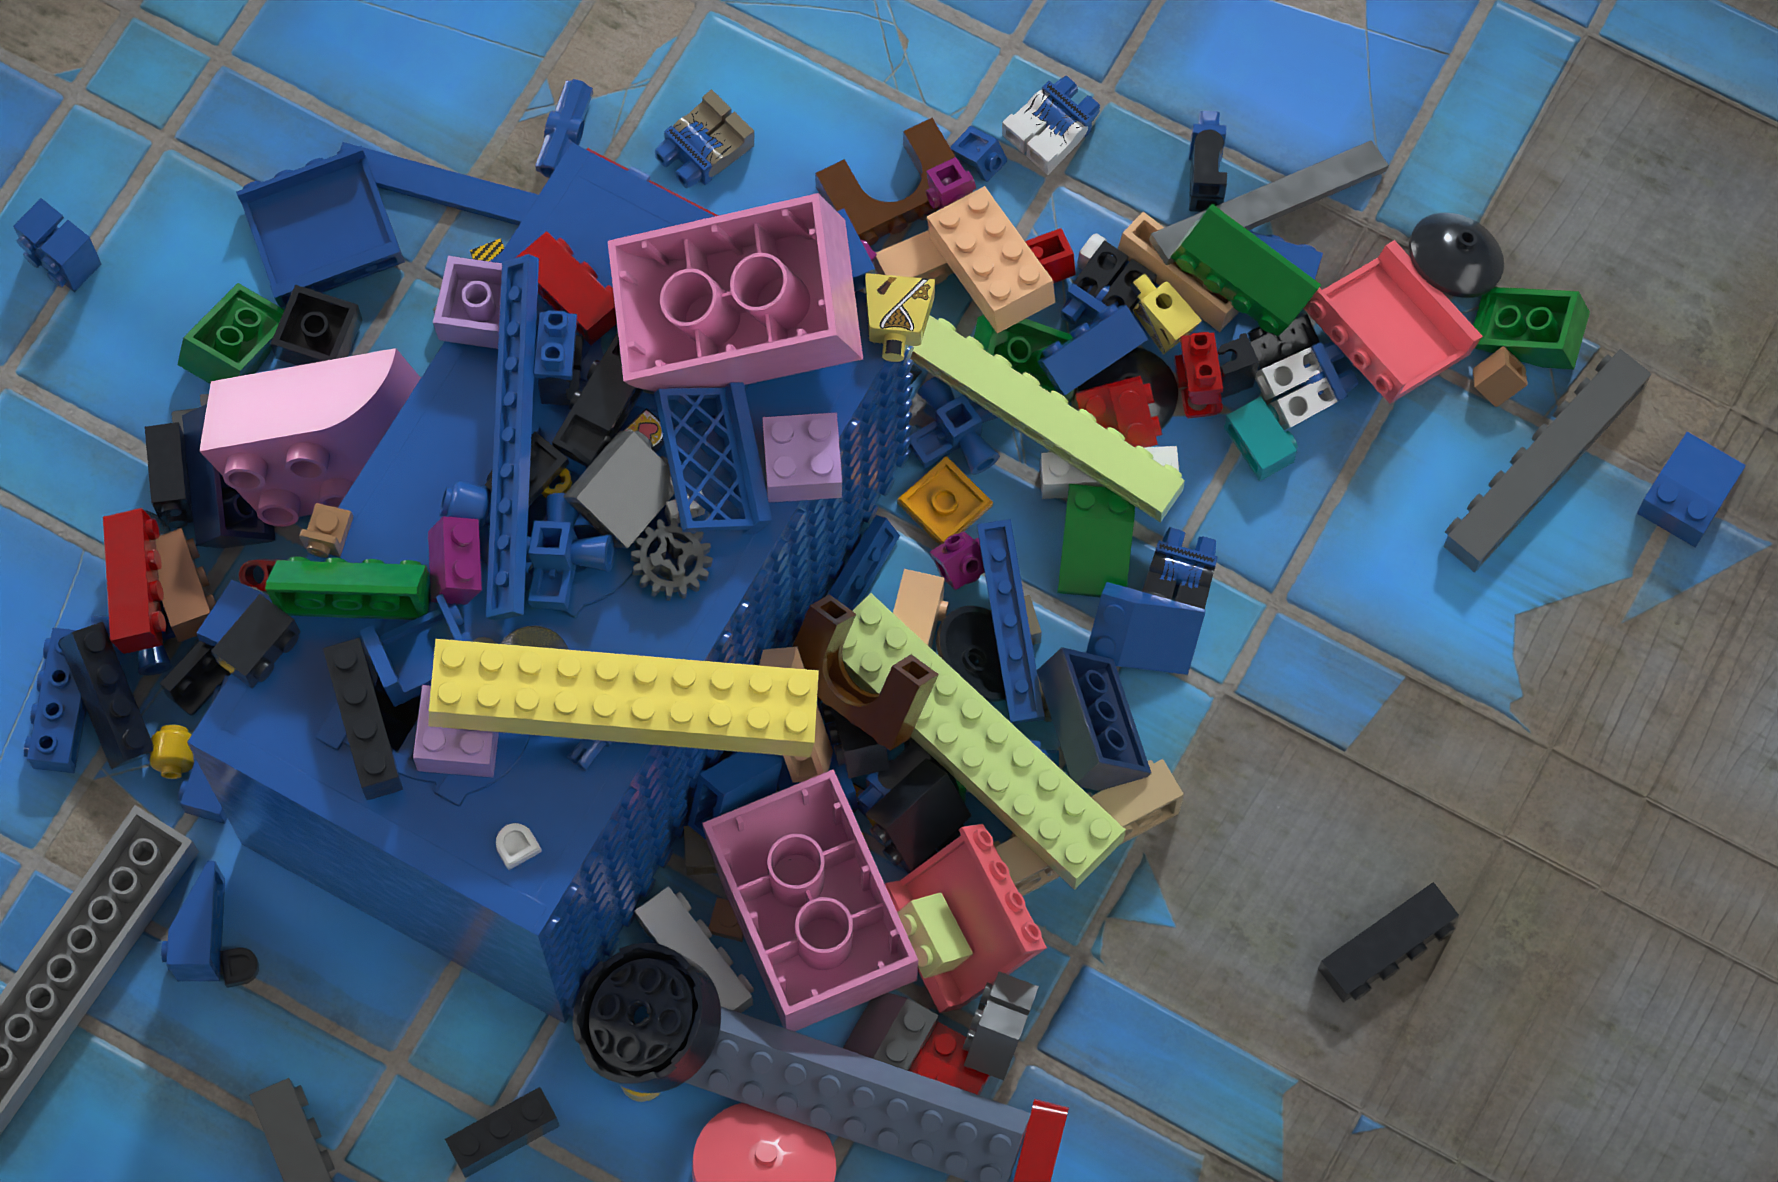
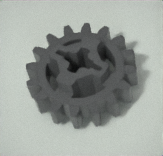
M673 518L671 525L666 527L661 519L657 520V529L655 531L647 526L643 531L646 539L637 537L634 546L639 550L631 552V561L638 562V564L633 566V575H643L639 586L643 588L650 584L653 586L651 596L655 597L661 590L665 592L666 600L669 601L673 592H678L679 596L685 599L687 588L694 592L699 591L700 584L697 579L707 581L709 572L704 568L711 567L713 559L704 556L711 549L710 543H700L704 533L702 531L695 534L682 532V528L678 527L677 518ZM674 538L681 539V540L685 541L686 543L684 544V543H682V542H680V541H678V540H676V539H674ZM655 542H658L657 552L650 554V557L646 558L649 548ZM666 549L673 559H678L676 568L670 560H665ZM693 561H696L695 569L686 577V566L692 565ZM656 575H661L669 579V581L660 579Z

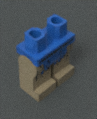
M711 89L702 97V102L664 131L665 140L655 149V158L664 167H668L676 159L684 164L675 171L678 181L686 189L699 181L706 185L712 180L713 176L720 173L754 147V130L735 111L732 113V109Z

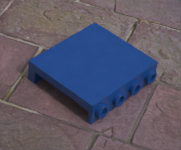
M362 146L343 148L335 156L327 159H313L305 167L294 171L283 170L272 179L264 182H250L242 190L236 191L270 281L273 296L281 308L287 305L295 285L323 293L405 263Z

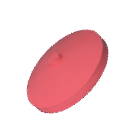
M739 1103L718 1113L701 1131L694 1148L692 1176L693 1182H835L836 1157L832 1143L825 1131L745 1103Z

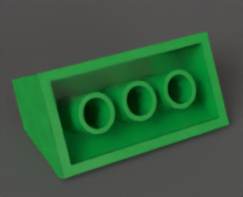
M1213 204L1193 224L1170 256L1183 271L1195 275L1204 282V285L1210 291L1222 295L1231 302V305L1237 311L1246 313L1256 320L1264 331L1273 333L1277 337L1290 326L1321 286L1320 283Z
M296 556L290 557L288 561H276L266 581L265 590L272 603L289 616L415 620L427 614L429 610L430 574L426 565L413 560H403L400 564H385L377 559H365L362 563H348L341 558H328L325 562H317Z

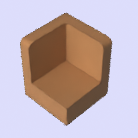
M1504 346L1473 369L1475 388L1496 407L1528 385L1525 366Z

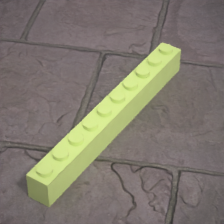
M929 315L921 345L913 346L911 360L1161 523L1184 489L1185 480L1181 478L1182 474L1176 468L1168 464L1162 466L1153 460V455L1141 446H1136L1135 448L1125 442V437L1111 427L1105 429L1097 424L1096 418L1084 409L1077 411L1068 405V400L1056 391L1049 393L1039 386L1040 382L1026 372L1020 374L1012 369V364L1001 355L995 354V356H992L983 350L984 346L971 336L964 338L955 332L956 328L943 318L937 320Z

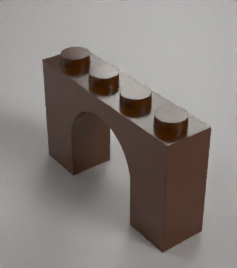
M933 117L903 131V146L921 177V182L915 192L903 200L883 202L867 195L860 187L845 159L815 173L816 188L819 194L836 211L845 209L859 238L866 241L870 246L874 245L879 238L889 233L892 235L900 233L908 224L918 219L927 220V216L939 210L938 207L933 208L927 199L925 191L929 189L926 171L955 158V155Z
M829 594L809 606L792 647L798 648L805 669L819 670L817 697L824 704L831 706L846 717L851 724L858 726L873 737L878 744L885 746L891 751L910 739L939 674L911 654L891 667L880 694H871L858 687L848 675L842 657L843 645L856 617V613Z

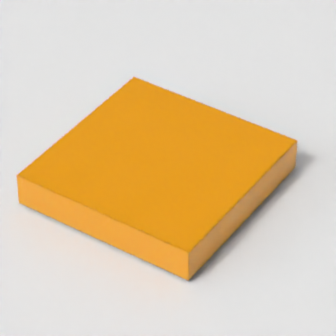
M946 456L897 499V504L941 545L949 536L959 534L968 529L993 506V501Z

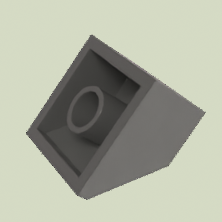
M892 993L883 994L869 1001L843 1049L909 1071L920 1050L924 1048L936 1027L939 1015L909 998Z

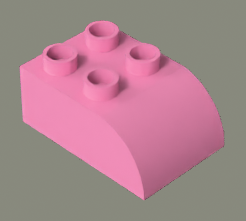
M819 193L608 241L623 381L631 386L649 391L667 388L726 387L730 382H743L746 385L863 360L846 222Z
M394 348L211 381L200 452L220 472L225 483L236 489L254 508L260 520L273 526L284 527L293 525L300 516L312 515L316 503L338 508L421 377L400 352Z
M834 769L702 823L721 883L783 1028L795 1032L917 981L918 958Z

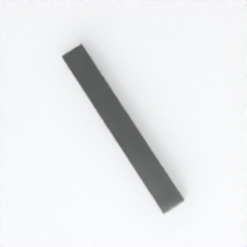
M1371 140L1216 207L1247 230H1251L1387 171L1389 165ZM1205 211L1151 233L1149 241L1165 265L1176 262L1170 256L1189 229Z

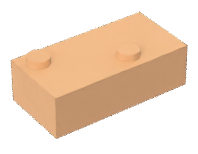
M904 569L893 614L932 648L938 621H943L946 617L949 602L943 601L945 578Z

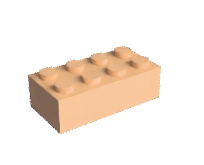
M985 186L927 216L931 241L997 334L1055 303L1052 278Z

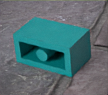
M1261 396L1228 414L1224 425L1225 430L1259 481L1294 463L1298 448L1294 436L1289 431L1285 432L1279 424L1280 419L1275 408L1271 404L1267 405Z

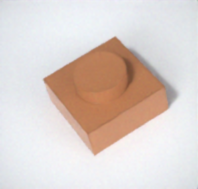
M717 897L708 929L712 935L743 942L744 935L729 900Z

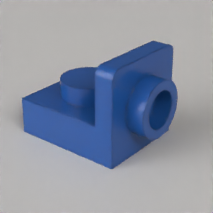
M969 126L950 147L957 159L976 168L981 179L986 182L1007 162V157L998 139L972 126Z

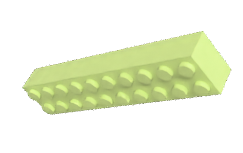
M870 593L853 610L856 613V617L843 645V663L852 681L866 692L880 694L891 667L911 654L939 674L911 737L1075 890L1123 842L1126 829Z

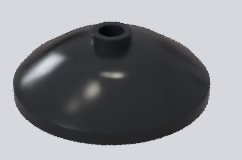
M1435 213L1423 218L1410 235L1408 248L1414 267L1430 285L1446 294L1461 298L1479 297L1490 292L1502 277L1504 257L1498 242L1484 226L1469 217L1455 213Z
M1136 347L1078 386V391L1141 376L1143 384L1150 383L1154 403L1148 404L1151 417L1158 415L1161 430L1173 417L1178 401V386L1170 367L1156 354Z
M963 606L955 609L943 619L938 628L936 636L938 656L988 702L1006 700L991 610L980 606Z

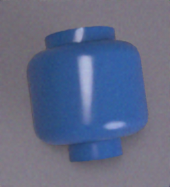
M458 481L452 488L446 487L439 516L478 519L480 532L484 524L490 525V491L486 487Z

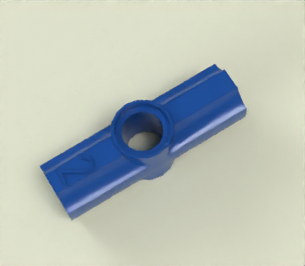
M576 79L566 80L556 110L551 111L548 116L544 131L545 140L535 165L536 171L545 177H551L572 142L579 145L585 125L584 117L593 95V88L583 81Z

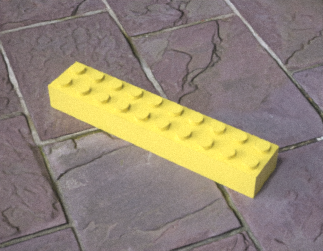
M435 639L428 726L810 757L815 743L819 670Z

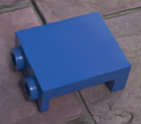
M443 594L436 596L440 606L438 609L379 636L373 625L359 631L382 685L394 707L421 695L422 685L431 686L435 639L473 642L469 632L461 633L458 627L465 622L456 603L448 606Z

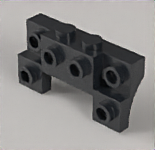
M618 332L601 361L595 360L587 374L589 381L583 391L577 390L569 404V410L571 411L552 441V446L564 456L586 466V469L620 431L644 390L623 381Z

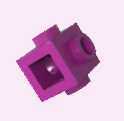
M956 157L926 171L929 189L925 192L933 208L938 207L940 210L969 195L976 189L972 175L969 171L964 170Z
M964 531L949 536L943 544L930 551L940 576L945 578L944 581L955 590L965 584L977 581L981 574L984 573L979 538L973 539Z

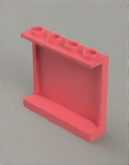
M1395 240L1384 247L1378 258L1323 290L1319 287L1304 307L1309 316L1323 329L1332 342L1342 350L1353 365L1360 370L1389 404L1469 356L1483 337L1442 291L1436 289L1422 278L1414 267L1410 256Z
M983 824L961 827L959 829L960 837L900 881L885 883L897 912L912 900L941 892L973 952V955L954 970L924 979L918 968V972L939 1013L961 1009L984 992L987 982L994 985L998 972L1009 975L1047 948L1041 937L1039 927L1031 918L1025 906L1023 896L1015 887L1009 875L1007 865L999 856L993 844V838Z

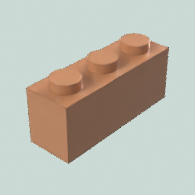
M182 528L160 535L159 539H156V550L159 552L162 567L158 570V580L164 592L162 602L178 642L197 636V631L216 604L213 594L207 596L204 588L210 585L204 567L200 566L197 568L195 559L200 557L196 543L193 538L187 540Z

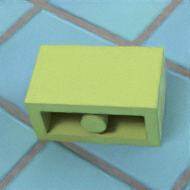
M941 892L912 900L897 912L918 958V968L924 979L954 970L973 955Z

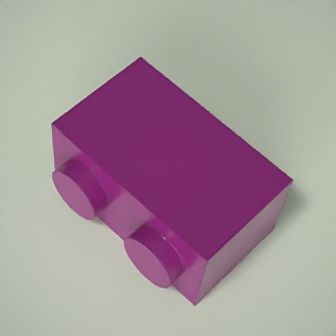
M443 516L428 531L431 602L438 603L436 596L443 594L447 603L467 605L482 590L479 520Z

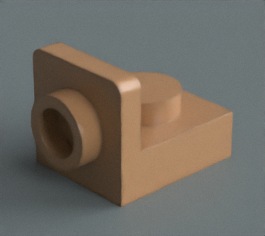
M316 503L307 530L301 529L299 535L305 549L310 554L325 558L329 554L341 557L354 517L352 512Z

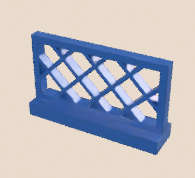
M730 382L726 387L667 388L658 389L654 392L682 532L743 530V534H757L773 521L744 383ZM676 399L688 409L682 419L670 411L668 400ZM702 399H715L718 411L715 418L698 406ZM692 413L708 426L702 436L685 423ZM712 430L724 440L725 448L722 453L705 440ZM679 431L695 443L688 454L676 443L675 436ZM699 447L715 460L709 471L692 458ZM686 465L702 478L696 488H693L684 480L682 471ZM719 465L731 473L732 483L729 488L712 475ZM706 482L723 495L716 506L699 493ZM693 500L710 513L706 520L692 521L690 505ZM726 500H729L738 508L740 519H731L720 510Z

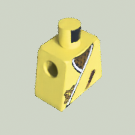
M866 273L865 294L869 341L883 343L882 358L884 360L900 362L904 360L905 345L919 346L922 343L934 301L935 279Z
M1143 274L1130 285V288L1141 300L1133 309V312L1163 355L1180 342L1181 336L1190 335L1202 322L1199 316L1169 282L1166 281L1156 288L1147 275Z

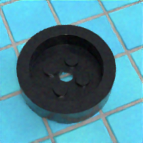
M655 943L631 944L620 948V952L613 955L607 961H600L585 979L574 1007L575 1041L580 1045L585 1062L600 1076L634 1092H664L690 1079L709 1058L720 1031V999L710 976L694 961L664 945ZM646 1006L649 1017H645L640 1023H635L634 1015L639 1007Z

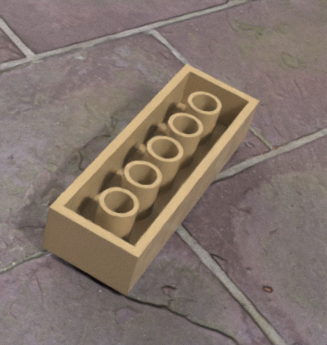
M1163 759L1156 763H1153L1152 760L1148 761L1152 774L1147 778L1108 788L1095 795H1092L1091 792L1087 793L1126 829L1124 840L1121 844L1179 814L1184 794ZM1012 833L1013 838L1002 844L999 841L993 842L999 856L1009 869V875L1015 887L1022 896L1060 877L1014 833Z

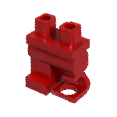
M1200 332L1181 336L1182 355L1174 356V366L1178 388L1187 387L1181 390L1184 414L1187 418L1217 415L1223 409L1221 397L1223 385L1215 334ZM1189 397L1191 403L1197 405L1207 404L1206 407L1202 410L1192 409L1188 404Z

